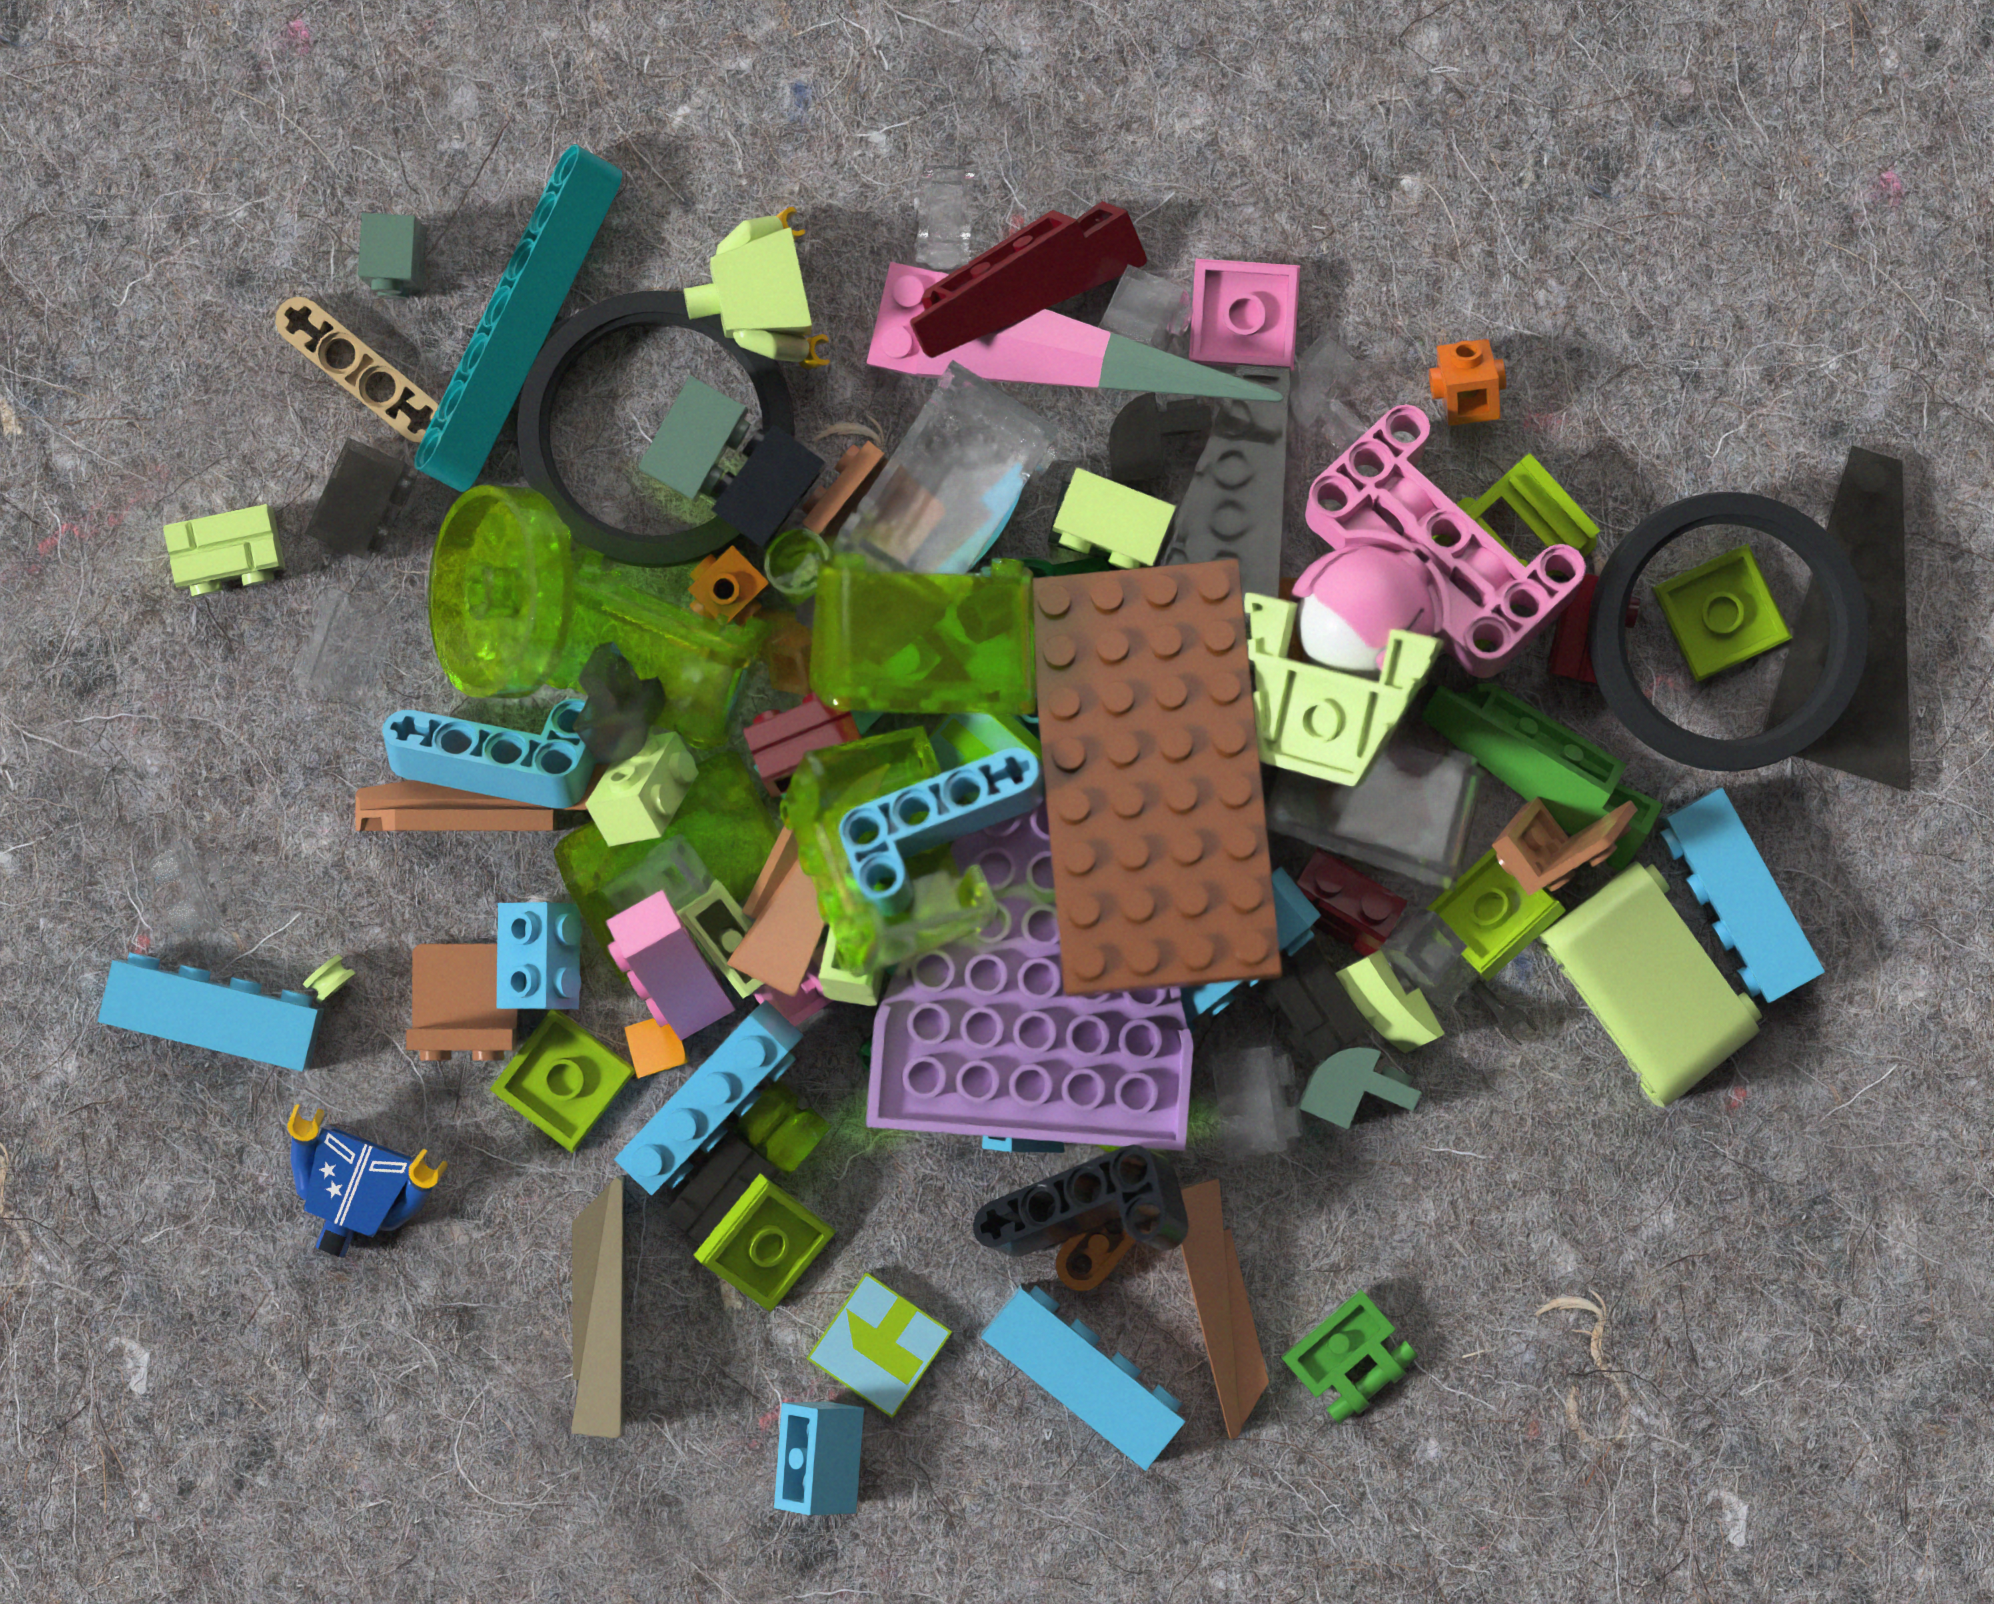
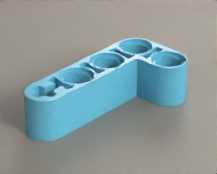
M568 699L555 705L548 716L541 735L417 710H401L393 713L386 719L382 729L391 770L400 777L558 809L571 807L581 800L601 751L596 712L590 703L581 699Z
M1015 747L860 805L847 812L841 821L839 828L840 836L857 883L870 908L883 916L898 915L906 910L913 898V887L903 859L1034 809L1044 799L1046 793L1045 780L1033 754L1026 749ZM1023 775L1024 782L1014 785L1013 778ZM995 784L999 793L993 795L989 787L990 785ZM975 792L980 794L978 800L969 806L957 805V801L966 793ZM922 811L930 813L927 820L922 824L916 826L907 825L908 819L913 814ZM865 832H880L874 842L868 845L857 844V840ZM886 877L897 878L896 883L891 889L884 892L874 891V886L881 879Z

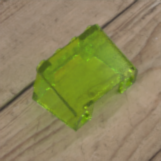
M923 725L805 751L787 789L786 799H782L780 803L782 821L788 830H793L799 845L798 858L800 867L807 877L811 876L817 891L816 901L819 915L824 923L830 924L836 939L835 953L837 961L843 970H848L855 978H860L987 929L998 913L980 865L969 866L962 879L947 843L903 859L912 883L913 898L907 909L898 915H881L876 904L870 899H865L855 878L840 836L839 828L841 821L847 812L855 807L940 775L941 769ZM919 756L922 762V769L919 762ZM922 811L913 814L908 819L907 825L916 826L922 824L927 820L930 813ZM865 832L859 837L857 844L868 845L874 842L880 832ZM886 877L881 879L874 886V891L884 892L891 889L896 883L897 878ZM975 893H976V896H977V899H978V903H979L978 906H977V903H976Z

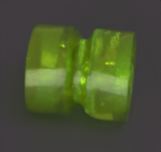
M807 529L786 531L774 539L766 551L764 568L767 579L797 609L809 614L825 613L839 605L847 594L850 583L848 566L818 534Z
M777 1079L775 1082L773 1081L762 1096L733 1127V1130L754 1148L766 1146L768 1148L766 1159L789 1177L830 1130L832 1125L813 1108L809 1107L801 1110L797 1107L799 1096Z

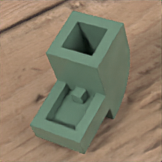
M1349 1046L1337 1049L1319 1061L1307 1080L1297 1107L1349 1129L1364 1091L1411 1111H1414L1421 1091L1410 1087L1413 1076L1384 1065L1381 1074L1374 1072L1373 1070L1381 1051L1365 1046Z

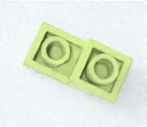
M1381 949L1335 973L1344 990L1364 1017L1383 1037L1403 1053L1420 1047L1444 1034L1420 988L1405 994Z

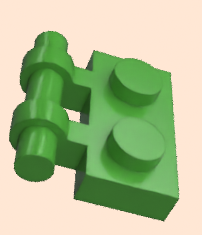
M1360 1288L1283 1354L1281 1358L1316 1398L1331 1385L1338 1390L1341 1396L1327 1407L1326 1410L1340 1425L1355 1411L1359 1415L1371 1405L1368 1400L1392 1380L1395 1384L1406 1375L1403 1369L1419 1355L1406 1340L1390 1354L1380 1343L1396 1329ZM1369 1354L1377 1365L1353 1384L1345 1373Z

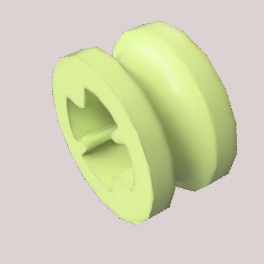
M340 954L328 960L303 983L307 989L314 988L317 991L316 1000L319 1004L335 994L356 974L353 969L347 970L343 968V957Z

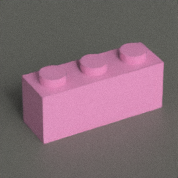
M663 890L606 921L616 940L608 945L615 962L622 973L632 969L627 973V976L640 999L646 1001L650 1012L660 1028L669 1024L681 1041L735 1011L717 972Z

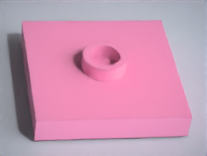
M1195 259L1188 360L1203 366L1293 372L1300 265Z

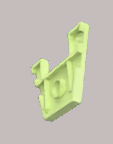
M1246 592L1245 610L1246 613H1250L1252 639L1248 640L1249 659L1254 660L1256 692H1252L1259 761L1351 786H1363L1442 649L1444 640L1402 629H1391L1380 682L1288 659L1287 652L1298 603L1258 593Z

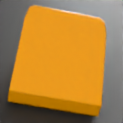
M652 1018L624 1027L638 1078L690 1062L684 1040L680 1041L669 1024L660 1028L656 1020Z

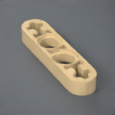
M293 297L282 303L276 312L275 319L277 330L281 336L406 439L420 445L426 431L420 429L415 434L412 433L410 429L413 427L414 422L400 409L396 419L390 417L388 413L402 403L408 389L415 394L407 400L411 406L419 412L426 411L428 407L434 411L429 418L430 420H432L439 404L313 301L306 297ZM307 308L310 309L312 313L309 315L308 320L322 333L325 330L326 324L329 323L334 327L332 331L320 339L314 353L308 349V346L316 342L311 336L300 329L294 335L289 332L293 323L288 316L293 310L302 314ZM338 340L349 341L355 349L353 363L344 369L331 367L326 358L329 346ZM378 373L391 375L396 384L393 397L385 402H375L371 400L367 393L368 381Z

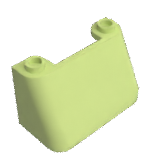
M1635 861L1568 908L1535 940L1547 956L1551 955L1558 965L1563 964V967L1560 968L1565 978H1569L1628 1060L1627 1064L1632 1071L1642 1074L1639 1077L1642 1081L1639 1083L1654 1105L1665 1108L1760 1032L1756 1022L1762 1018V1015L1745 992L1739 996L1735 994L1664 895V893L1670 890V887L1657 868L1651 864L1644 869L1639 862Z

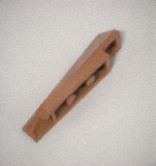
M867 748L870 759L803 786L742 910V913L756 920L729 958L727 965L792 997L797 994L839 891L841 879H844L850 864L840 836L839 828L841 821L847 812L876 799L891 762L890 757L870 748Z
M605 750L600 751L583 797L575 805L564 809L550 808L416 780L360 788L355 795V831H558V810H588L585 804L609 767L610 755Z
M1218 1178L1180 1187L1189 1223L1187 1236L1180 1247L1228 1437L1231 1440L1238 1438L1242 1426L1262 1395L1269 1380L1231 1229H1223L1220 1185Z

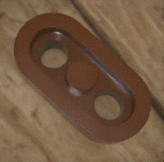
M1105 1223L1071 1236L1061 1246L1056 1255L1055 1266L1058 1277L1067 1287L1073 1290H1091L1105 1279L1136 1240L1127 1234L1125 1228L1117 1233L1110 1232L1105 1227ZM1080 1253L1088 1255L1092 1260L1090 1269L1084 1273L1076 1272L1071 1266L1073 1257Z

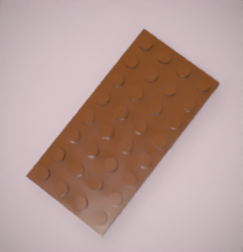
M1238 559L1026 579L1065 998L1281 978Z

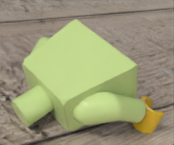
M788 207L776 216L771 215L742 221L718 244L716 255L710 258L713 283L684 289V296L690 320L720 314L725 338H734L740 347L776 360L798 362L801 367L810 370L830 363L829 359H820L815 353V346L829 343V338L824 334L809 338L803 337L811 334L812 322L794 241L804 235L805 230L795 231L788 226L787 220L797 214V210L794 207Z

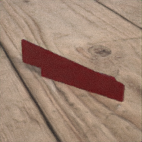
M1101 201L1078 219L1051 210L927 288L921 298L925 311L911 318L909 322L923 353L930 358H934L1142 267L1147 262V256L1128 211Z

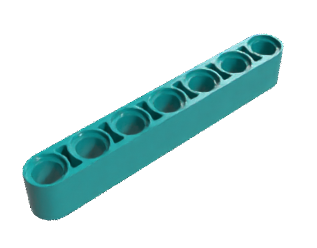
M577 144L571 145L563 153L418 447L414 459V467L417 470L460 492H465L475 482L619 189L622 180V170Z

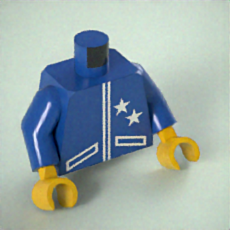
M296 1104L287 1124L288 1131L292 1136L290 1161L296 1192L305 1200L304 1211L326 1219L315 1247L334 1256L345 1258L355 1231L375 1237L381 1230L386 1232L395 1231L422 1211L434 1185L448 1168V1163L444 1160L437 1169L429 1168L424 1162V1156L428 1152L426 1149H423L416 1158H413L330 1125L322 1127L318 1137V1131L325 1116L324 1111L319 1108L313 1121H307L300 1116V1105Z

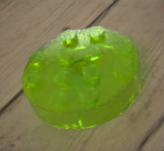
M478 485L463 493L452 505L437 535L428 581V614L432 640L439 662L449 680L462 693L471 697L521 699L535 693L546 683L551 674L558 672L569 629L573 628L577 621L578 609L573 599L574 579L570 552V530L566 524L561 522L552 504L534 489L501 485Z

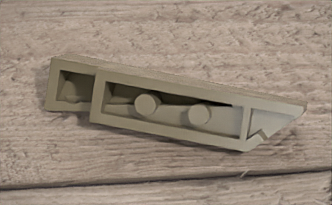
M617 1176L572 1222L573 1380H579L572 1434L622 1438L626 1432V1176Z

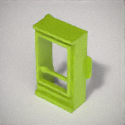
M1531 453L1522 458L1477 500L1466 497L1456 504L1525 568L1529 565L1528 562L1524 559H1519L1480 516L1500 497L1547 548L1559 544L1571 546L1584 558L1596 547L1597 538L1595 535L1601 531ZM1443 534L1432 537L1435 543L1446 547L1453 540V538ZM1558 570L1546 572L1548 577L1552 574L1555 576L1565 575V573ZM1517 604V605H1512V606L1510 607V610L1512 611V610H1513L1514 608H1516L1519 604ZM1479 639L1473 642L1480 651L1491 643V641L1486 639Z

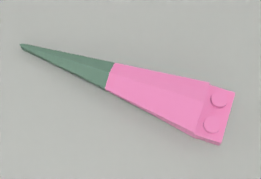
M890 262L867 358V364L871 367L924 378L1088 387L1277 403L1285 400L1279 392L1047 309L937 357L930 358L923 353L909 321L925 311L921 301L925 290L949 274Z

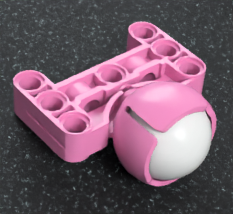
M1405 404L1389 410L1316 478L1311 485L1305 512L1306 522L1313 532L1320 535L1336 551L1323 555L1305 570L1293 588L1290 602L1298 603L1295 615L1298 638L1305 654L1315 666L1380 682L1391 629H1402L1444 640L1442 648L1458 661L1466 672L1475 677L1487 678L1499 673L1573 602L1584 577V559L1576 549L1559 544L1544 550L1525 568L1414 467L1423 457L1430 424L1428 417L1422 410ZM1404 431L1411 434L1416 440L1404 443L1396 440L1392 434ZM1361 465H1369L1377 469L1380 474L1374 477H1366L1358 473L1355 468ZM1324 499H1333L1339 502L1343 508L1339 511H1328L1322 508L1318 502ZM1440 534L1448 535L1454 539L1456 545L1443 547L1435 543L1432 537ZM1551 570L1562 571L1569 577L1570 581L1566 583L1554 582L1547 576L1546 572ZM1517 604L1525 605L1531 609L1534 616L1529 618L1518 617L1513 614L1510 607ZM1479 639H1486L1493 642L1498 650L1493 653L1481 652L1475 647L1473 642Z

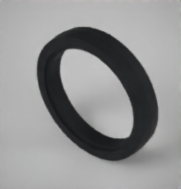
M640 291L609 298L587 308L563 325L547 342L536 358L523 387L517 421L518 448L524 474L534 497L546 515L566 536L590 552L617 563L645 568H669L688 565L704 560L710 554H718L738 542L744 535L718 516L696 528L680 533L655 536L634 534L607 525L581 507L569 493L559 475L550 442V422L554 400L565 375L572 365L595 343L620 330L646 324L676 325L702 333L713 339L738 360L756 389L761 407L763 431L768 433L775 424L794 438V411L786 379L776 359L742 348L734 338H725L720 314L690 320L683 293Z
M1713 492L1684 498L1658 510L1637 525L1617 546L1602 569L1593 592L1588 617V647L1594 676L1602 695L1619 721L1641 742L1663 756L1684 765L1711 771L1737 772L1772 765L1789 758L1821 737L1836 722L1853 697L1862 676L1869 642L1867 605L1861 584L1847 555L1834 538L1822 526L1796 508L1774 499L1742 492ZM1716 524H1733L1760 530L1775 537L1795 551L1807 564L1818 581L1825 597L1830 621V644L1825 668L1818 684L1806 702L1791 717L1771 730L1748 738L1735 740L1709 738L1693 733L1664 716L1649 701L1637 683L1629 664L1625 645L1627 605L1633 587L1648 562L1664 546L1682 534L1699 527Z

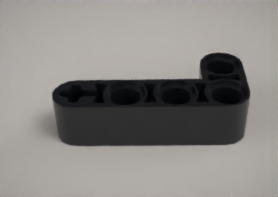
M1133 1144L988 1202L975 1215L973 1233L977 1241L983 1246L1008 1256L1020 1257L1121 1217L1127 1234L1133 1239L1156 1249L1167 1251L1181 1245L1187 1236L1189 1223L1176 1171L1172 1163L1162 1155ZM1147 1164V1174L1144 1177V1179L1138 1183L1139 1172L1142 1169V1167ZM1101 1183L1100 1195L1093 1201V1191ZM1055 1202L1054 1214L1047 1220L1048 1209ZM1160 1213V1223L1156 1230L1151 1232L1152 1220Z

